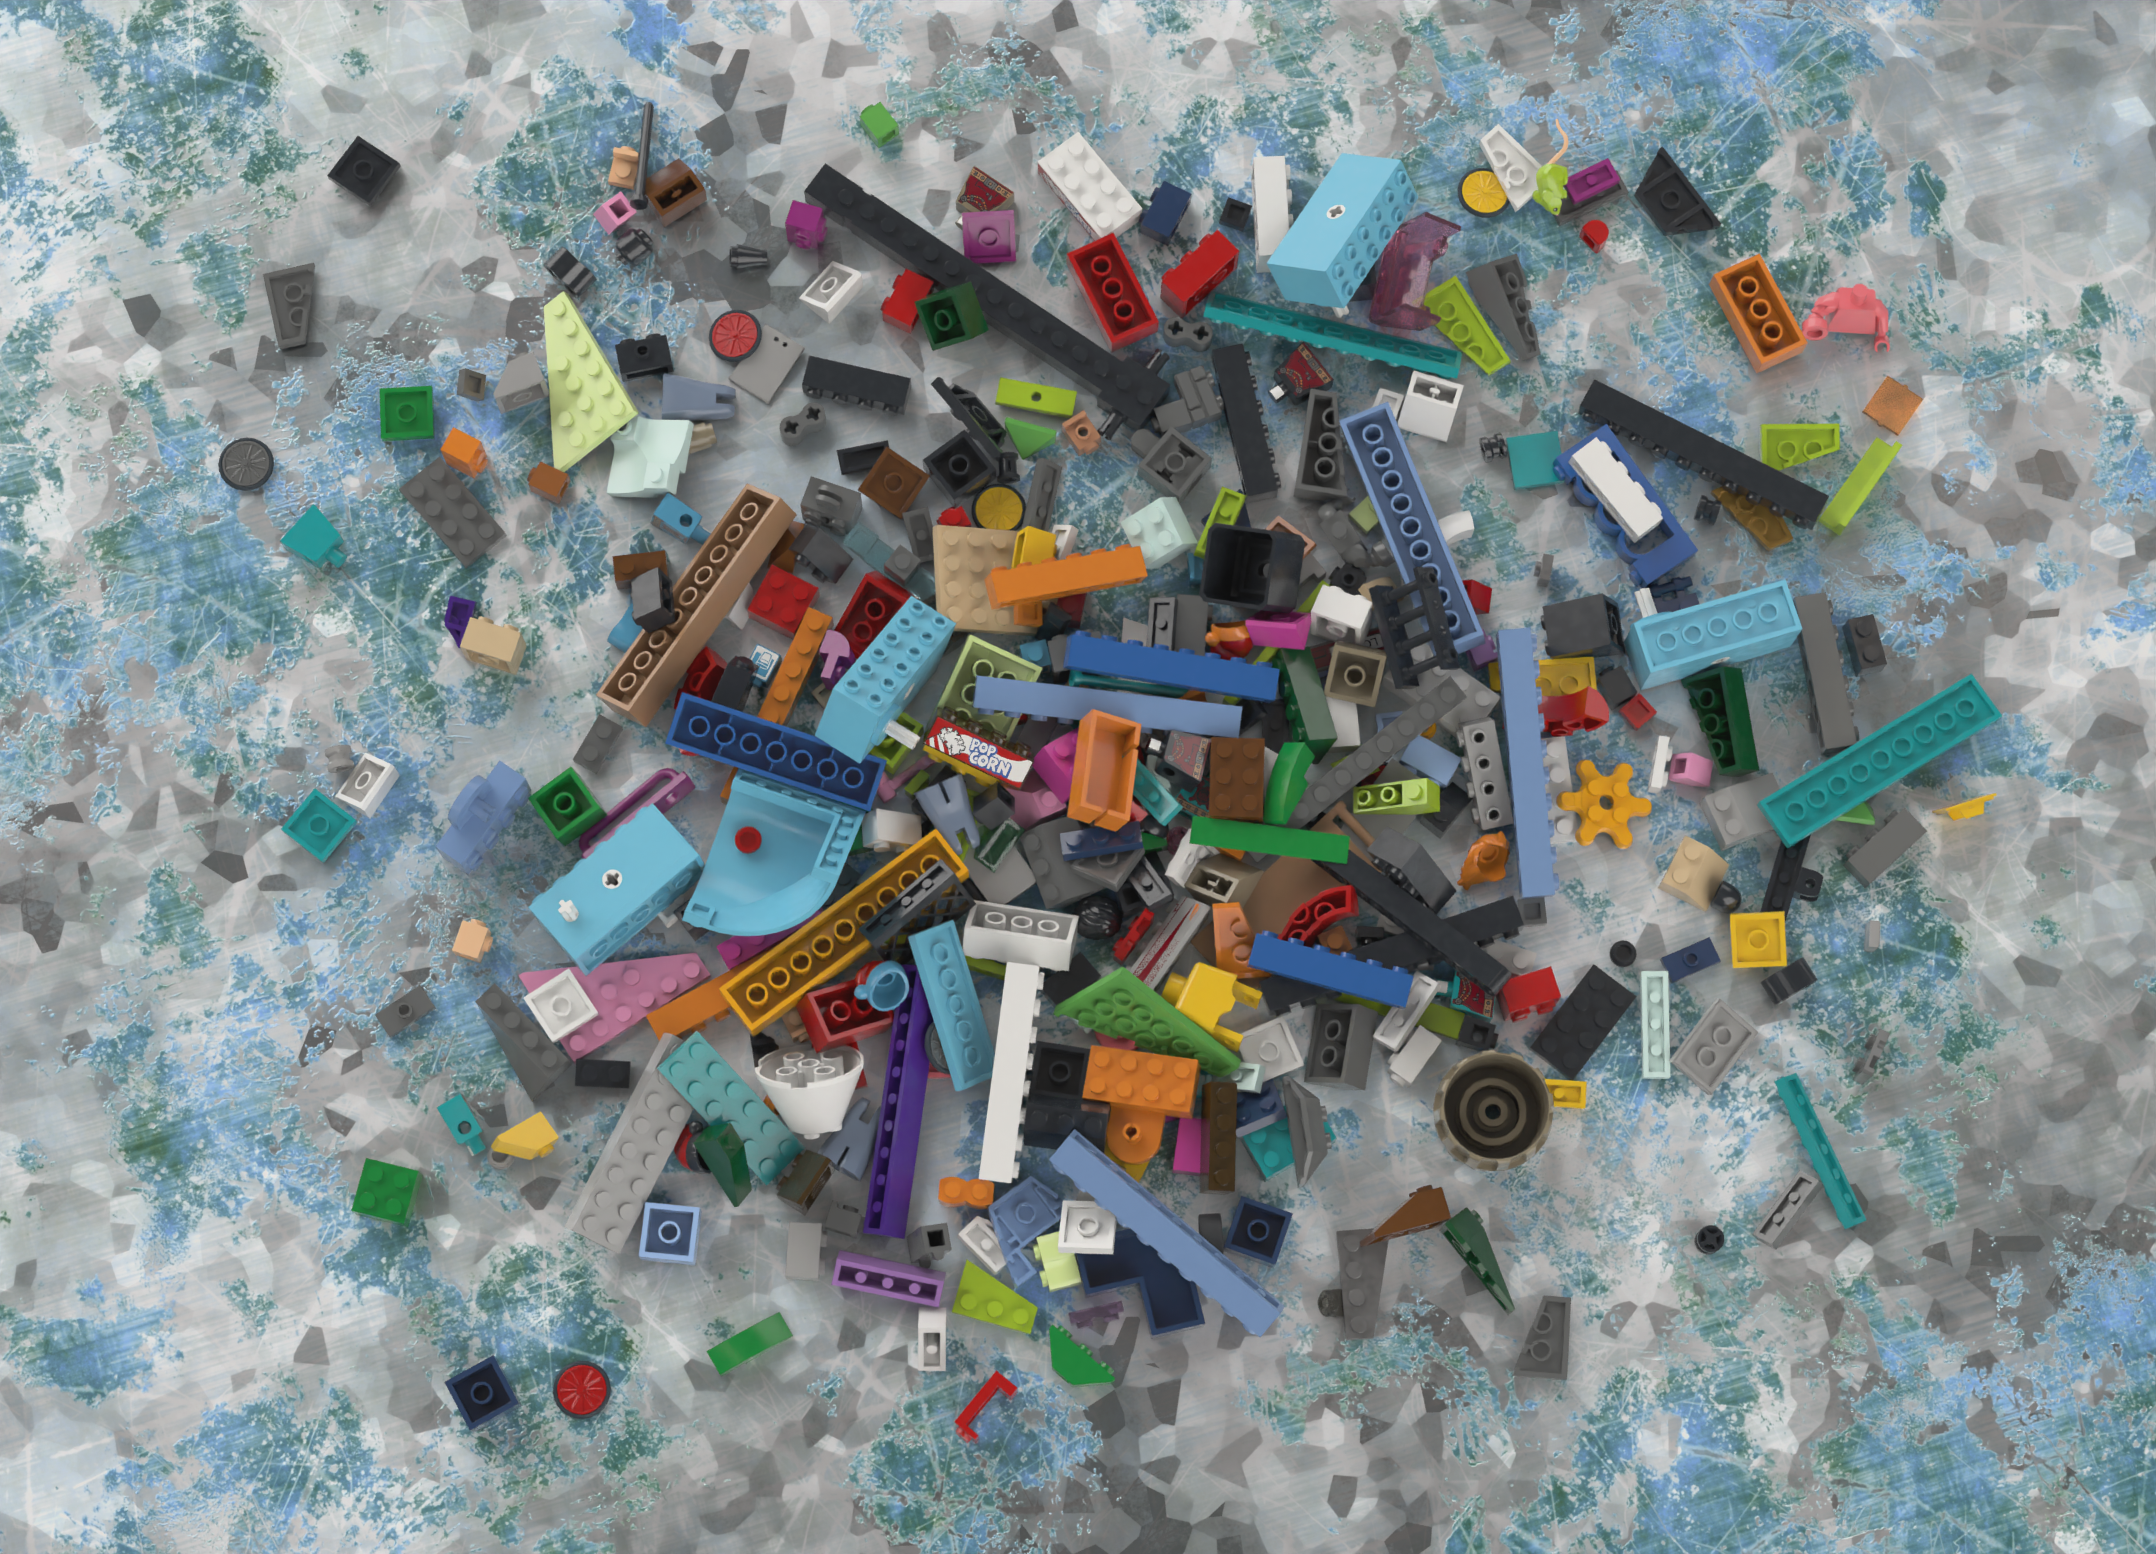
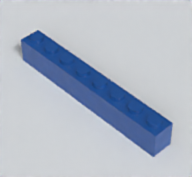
M1076 631L1075 634L1067 637L1064 669L1271 703L1276 698L1280 669L1272 668V664L1268 662H1257L1256 665L1247 664V660L1244 658L1231 657V661L1223 660L1221 655L1215 653H1205V656L1195 655V651L1191 649L1180 648L1179 652L1170 651L1169 646L1154 644L1153 648L1143 646L1142 641L1128 640L1127 643L1117 642V637L1102 635L1101 639L1091 637L1092 633L1085 631Z

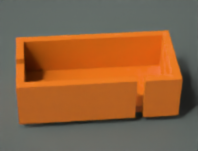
M1092 709L1080 720L1067 817L1085 823H1091L1095 820L1094 825L1112 831L1119 830L1130 820L1138 750L1135 748L1139 746L1140 723Z

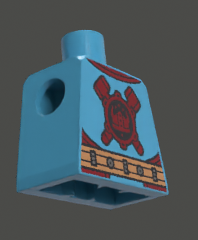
M668 492L653 513L650 524L684 544H687L689 539L692 538L703 545L712 533L699 525L702 519L699 513ZM680 522L688 523L689 527H683Z

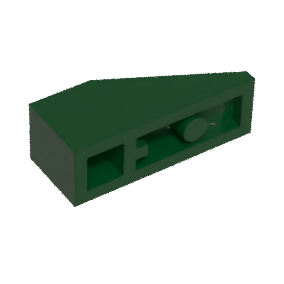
M731 1123L708 1126L693 1144L733 1206L738 1207L752 1191L744 1143Z

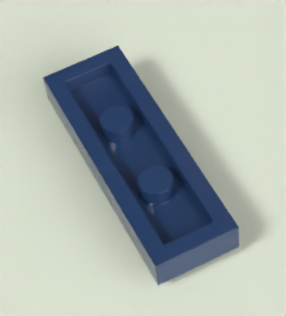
M1139 821L1127 822L1117 831L1097 827L1060 833L1064 861L1143 848Z

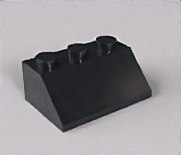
M1029 1093L1024 1124V1146L1057 1150L1075 1129L1105 1154L1110 1103Z

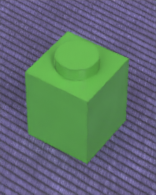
M881 102L876 105L871 104L861 112L859 116L860 126L878 149L899 135V125Z

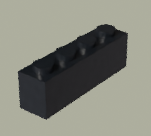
M809 355L802 389L803 393L814 399L830 398L837 404L846 405L848 402L857 404V407L863 410L875 408L883 410L884 414L897 416L898 414H905L911 390V378Z

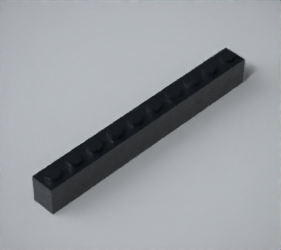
M1595 379L1580 404L1578 414L1582 415L1581 417L1591 424L1598 423L1602 426L1607 424L1614 435L1618 436L1620 434L1628 438L1631 444L1637 447L1644 446L1652 450L1651 452L1661 459L1668 458L1674 461L1675 465L1683 470L1688 471L1690 469L1698 473V476L1707 482L1714 481L1722 485V488L1731 494L1738 493L1743 495L1749 503L1756 506L1762 505L1768 508L1771 514L1781 518L1784 516L1792 520V523L1801 529L1808 528L1813 530L1827 504L1828 495Z
M1514 896L1442 919L1481 949L1495 944L1494 940L1501 937L1509 940L1519 936V931H1522L1524 927ZM1406 932L1346 952L1356 955L1357 961L1364 963L1367 962V959L1383 963L1382 968L1392 970L1393 966L1409 970L1408 974L1417 971L1419 965L1428 963L1429 966H1433L1443 962L1441 958ZM1280 975L1259 981V989L1263 992L1262 997L1269 1016L1276 1015V1018L1290 1014L1292 1008L1301 1006L1302 1009H1306L1316 1005V1000L1325 997L1327 1000H1333L1342 996L1341 992Z

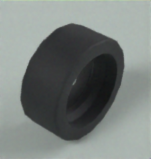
M1199 1214V1234L1224 1254L1221 1214Z

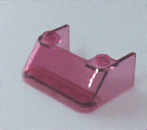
M1424 212L1398 227L1384 248L1369 313L1370 323L1381 327L1422 331L1440 322L1441 317L1432 314L1430 307L1424 305L1433 261L1445 255L1448 249L1447 238L1461 231L1460 225Z

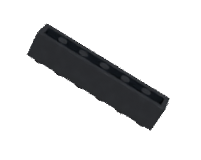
M1243 343L1213 349L1211 355L1219 393L1225 408L1224 414L1243 493L1246 495V504L1276 498L1278 489L1281 488L1279 473H1274L1272 464H1275L1273 449H1268L1266 442L1269 439L1267 424L1262 425L1260 417L1264 412L1261 400H1256L1254 392L1258 390L1255 375L1250 376L1249 367L1252 366L1249 351H1244Z

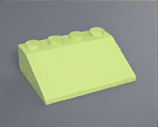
M968 635L924 731H926L937 707L944 709V706L958 711V717L965 720L973 718L983 724L982 728L990 732L993 729L1006 734V739L1010 740L1020 718L1005 717V711L994 710V715L979 714L978 708L972 707L976 675L1037 682L1043 668L975 636Z

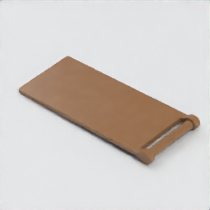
M1342 800L1309 830L1345 835L1332 821L1336 816H1339L1368 848L1375 841L1374 837L1346 809L1347 805ZM1350 840L1349 850L1382 873ZM1281 856L1263 873L1243 907V911L1254 935L1256 933L1262 934V931L1265 930L1276 933L1279 936L1288 923L1289 917L1302 903H1306L1322 891L1344 885L1316 865L1311 859ZM1212 920L1191 940V944L1213 967L1217 968L1214 921ZM1269 977L1240 978L1236 981L1257 990L1259 988V981Z

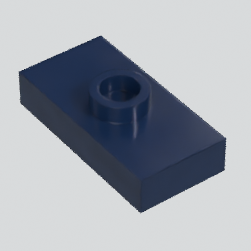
M1710 937L1660 959L1664 970L1668 971V978L1671 984L1721 962Z

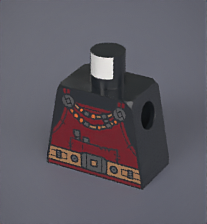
M1303 342L1276 368L1273 378L1277 385L1268 390V394L1276 404L1288 397L1296 406L1309 399L1311 389L1322 391L1331 389L1334 379Z
M1171 730L1162 742L1150 737L1146 744L1145 752L1157 757L1154 769L1156 774L1191 793L1201 782L1211 739Z

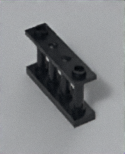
M1431 567L1413 568L1416 580L1396 589H1393V586L1383 585L1369 588L1395 689H1414L1419 687L1417 676L1437 666L1440 667V670L1460 669L1458 652L1453 643L1437 584L1438 579L1434 569ZM1419 590L1423 605L1400 615L1397 600ZM1426 615L1429 630L1407 640L1404 625ZM1433 641L1436 655L1414 665L1410 651Z

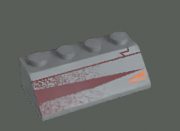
M1184 895L1181 896L1179 901L1174 899L1166 910L1169 914L1164 922L1160 920L1151 931L1154 937L1149 944L1144 942L1136 953V956L1139 957L1133 966L1129 963L1126 969L1153 991L1157 992L1190 945L1191 940L1197 935L1208 919L1210 907Z

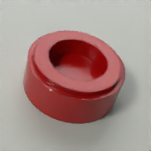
M743 827L735 835V845L742 853H754L761 846V834L754 827Z

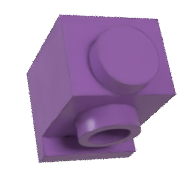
M1484 629L1482 631L1486 643L1465 651L1474 672L1487 667L1489 663L1498 662L1497 652L1494 653L1493 651L1496 649L1494 641L1490 635L1486 636Z

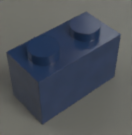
M1163 181L1161 187H1156L1151 195L1150 201L1152 204L1149 210L1144 209L1138 223L1141 224L1140 233L1168 246L1191 203L1192 194Z

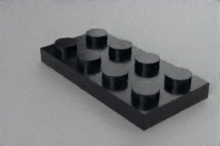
M1593 964L1529 1050L1567 1079L1573 1081L1637 996Z

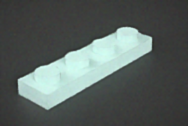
M1641 971L1642 1079H1669L1668 971Z

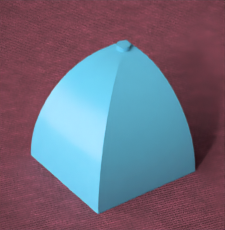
M739 768L733 779L732 790L714 843L694 894L686 907L682 921L688 922L694 927H702L735 936L767 935L789 929L803 922L826 902L836 886L866 811ZM746 826L756 828L762 838L760 848L751 854L742 853L735 845L736 833Z

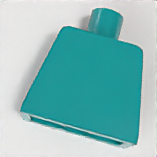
M314 504L280 540L287 551L317 568H321L327 561L336 568H339L347 559V555L338 549L344 540Z

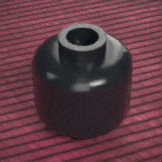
M629 228L615 241V247L618 250L615 255L625 266L628 263L633 266H639L653 253L651 245L654 242L641 228L638 230Z

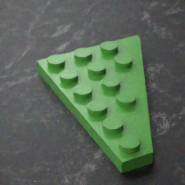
M1123 966L1056 1005L1053 1012L1057 1017H1060L1061 1014L1079 1021L1078 1025L1092 1028L1096 1032L1117 1039L1119 1035L1135 1041L1134 1046L1148 1049L1155 1054L1197 1059L1201 1070L1220 1078L1235 1071L1240 1066L1241 1060Z

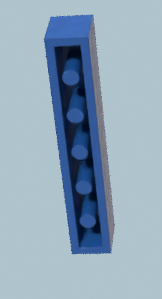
M1263 930L1262 934L1256 933L1247 967L1392 1007L1406 1008L1414 976L1408 975L1409 970L1396 966H1393L1392 970L1382 968L1383 963L1367 959V962L1364 963L1357 961L1356 955L1341 952L1340 956L1331 954L1330 948L1315 945L1313 949L1303 946L1304 941L1289 937L1288 941L1277 939L1278 934Z

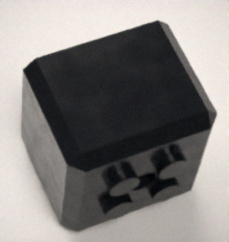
M1214 523L1208 529L1199 595L1204 602L1291 613L1297 604L1305 548L1304 539L1298 534ZM1269 563L1268 577L1266 578L1263 569Z

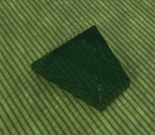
M1010 818L993 830H990L985 825L979 827L980 845L975 848L974 859L995 873L1025 829Z

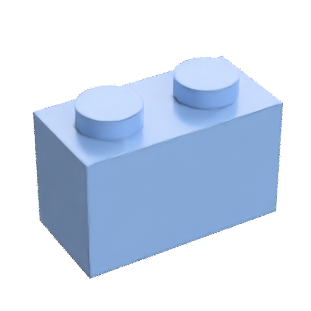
M1419 735L1409 743L1399 763L1418 777L1430 779L1444 791L1458 768L1461 758Z

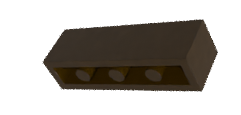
M1211 1081L1202 1085L1200 1193L1227 1195L1235 1192L1237 1083Z

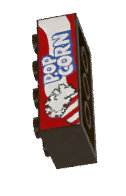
M944 706V709L937 707L924 733L923 744L1010 786L1021 789L1034 763V752L1030 751L1031 747L1021 741H1017L1015 744L1007 740V735L993 729L990 732L982 728L983 724L973 718L965 720L958 717L959 712L950 707Z

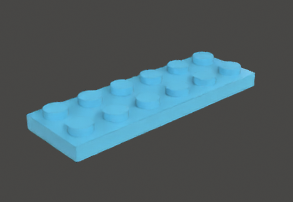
M954 920L945 921L908 936L955 1091L967 1089L992 1078L995 1053Z

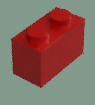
M905 269L903 275L898 274L892 286L894 291L891 297L887 296L884 299L880 310L883 311L884 322L911 334L920 318L914 302L932 294L934 282Z

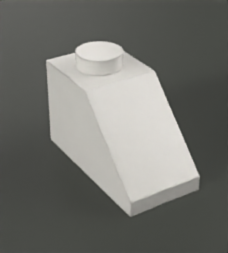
M919 1307L918 1371H946V1307Z

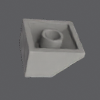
M527 352L520 353L508 362L493 393L501 414L549 396V391L534 352L529 354Z

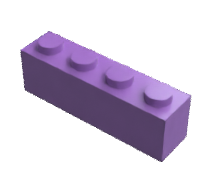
M839 1250L831 1285L939 1307L946 1272Z

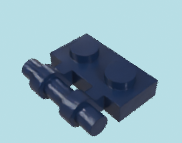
M1690 576L1684 578L1675 577L1671 579V582L1661 585L1657 583L1649 585L1657 613L1674 612L1699 605L1696 592L1685 595L1684 588L1693 586ZM1674 592L1675 599L1663 602L1661 595Z

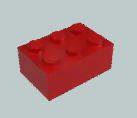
M1218 229L1212 235L1210 233L1206 234L1200 240V246L1194 252L1188 251L1181 258V264L1175 269H1168L1161 278L1160 298L1182 319L1237 269L1239 250Z
M855 979L807 993L796 1005L817 1054L885 1033L893 1025V1010L879 1011L870 1005L867 998L863 1000L857 999L854 996L856 988Z

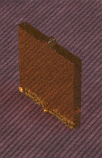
M1887 376L1862 413L1876 421L1879 427L1883 426L1898 436L1923 399L1910 391L1907 385L1903 386Z

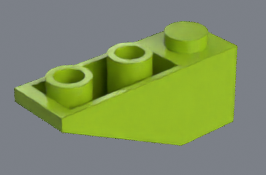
M1428 778L1353 787L1354 814L1417 815L1440 812V786Z

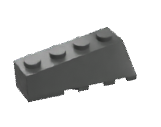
M1310 390L1293 497L1316 501L1347 498L1337 393Z
M495 983L475 1001L533 1102L572 1064Z

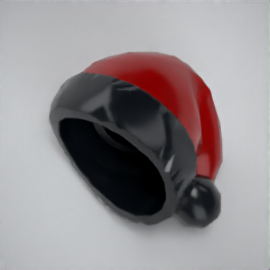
M695 1120L686 1124L674 1146L675 1156L678 1162L688 1170L698 1174H710L711 1170L693 1144L705 1130L703 1129V1124Z

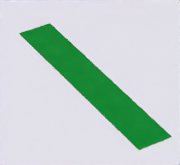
M1193 816L1189 844L1347 864L1350 836Z

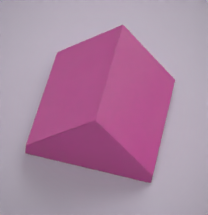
M1260 610L1246 619V627L1253 645L1304 650L1312 622L1311 613L1292 611L1288 614Z

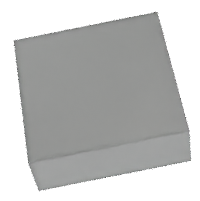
M1870 920L1865 925V952H1874L1879 947L1880 921Z

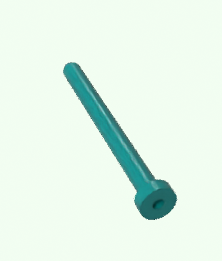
M1071 670L1069 675V686L1079 687L1081 684L1180 698L1190 691L1189 689L1086 675L1076 670Z

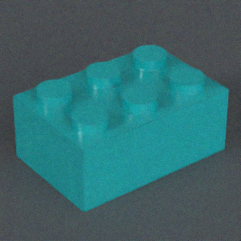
M1287 1118L1239 1137L1264 1182L1294 1166ZM1323 1122L1325 1133H1330L1331 1144L1335 1143L1337 1137L1328 1122Z

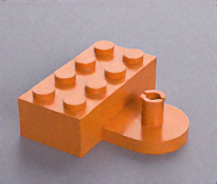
M1091 1045L1082 1098L1083 1100L1110 1103L1111 1112L1107 1130V1143L1112 1154L1119 1161L1129 1165H1139L1151 1160L1160 1149L1166 1116L1193 1120L1201 1066L1197 1059Z

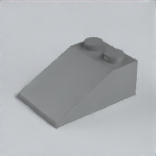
M1773 773L1726 787L1705 796L1699 803L1721 851L1774 830L1757 806L1759 801L1780 789Z

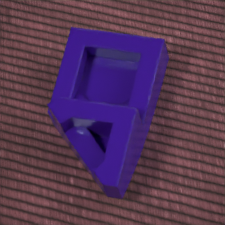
M450 596L444 625L451 633L458 648H460L469 619L474 617L477 602Z

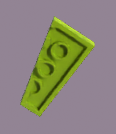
M1456 275L1412 302L1414 308L1488 376L1511 363V360Z

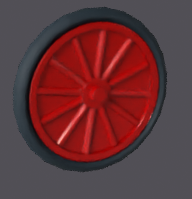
M731 310L721 314L714 321L709 331V344L712 351L717 357L729 362H738L750 357L759 347L762 338L759 321L754 315L744 310Z
M576 1361L566 1365L556 1376L553 1385V1395L557 1406L563 1413L575 1419L591 1418L600 1413L607 1405L611 1394L610 1380L606 1372L597 1364L589 1361Z

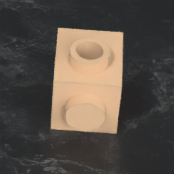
M471 919L470 922L463 920L452 949L453 953L456 956L481 963L484 952L490 951L493 937L490 936L491 932L486 928V923L476 919Z

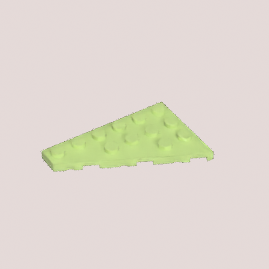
M563 291L544 306L554 468L565 472L639 414L569 294Z

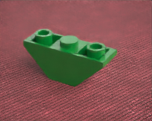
M1052 1324L1049 1328L1052 1370L1073 1388L1111 1385L1115 1381V1377L1112 1376L1114 1370L1103 1361L1098 1364L1091 1358L1093 1352L1082 1343L1077 1346L1070 1340L1073 1335L1061 1325L1056 1328Z

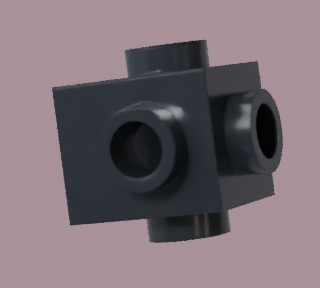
M1346 562L1342 568L1337 566L1328 579L1331 580L1330 586L1339 587L1345 593L1355 596L1361 595L1358 589L1366 583L1367 578L1364 576L1365 573L1361 568H1356ZM1344 578H1346L1347 580H1349V581L1351 582V584H1347V583L1344 581Z

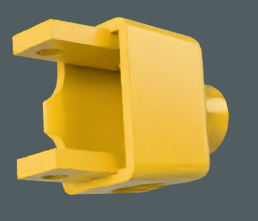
M1198 962L1193 966L1188 978L1172 972L1161 997L1221 1045L1238 1052L1244 1036L1222 1027L1218 1023L1223 1014L1232 1010L1235 1001L1257 1010L1263 992L1237 982L1238 975Z

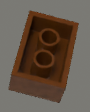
M1211 737L1209 818L1263 824L1265 738Z

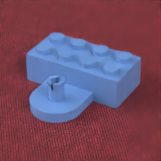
M502 761L497 763L486 779L480 775L475 776L460 792L449 811L448 820L451 826L436 845L441 856L467 875L472 870L476 871L483 862L482 856L486 850L493 849L499 840L498 834L503 828L507 829L514 821V813L518 807H524L529 801L531 788L526 778Z

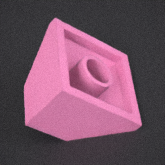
M1036 770L1028 773L1020 790L1006 783L1001 784L1015 797V814L1010 818L1018 835L1067 814L1066 803L1061 804Z

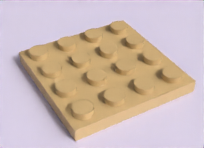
M945 525L933 527L937 612L956 623L953 631L1035 636L1038 627L1014 625V606L991 609L984 581L993 568L1006 566L1007 569H1011L1016 536L1019 531Z

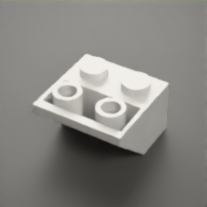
M1413 371L1398 420V427L1447 442L1464 385Z

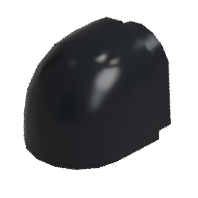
M1722 881L1710 907L1723 913H1733L1741 905V893L1732 884Z

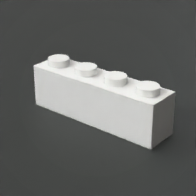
M1596 437L1572 455L1568 463L1632 541L1636 543L1660 524L1663 519L1661 516L1662 512L1657 504L1654 502L1650 503L1645 497L1643 487L1638 482H1633L1627 475L1628 470L1620 461L1617 462L1612 457V451L1604 441L1600 442Z

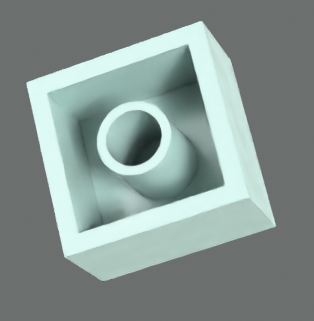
M1160 497L1120 522L1131 546L1141 547L1146 569H1158L1198 544L1176 497Z

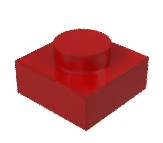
M1638 693L1619 710V713L1637 731L1654 717L1657 711Z

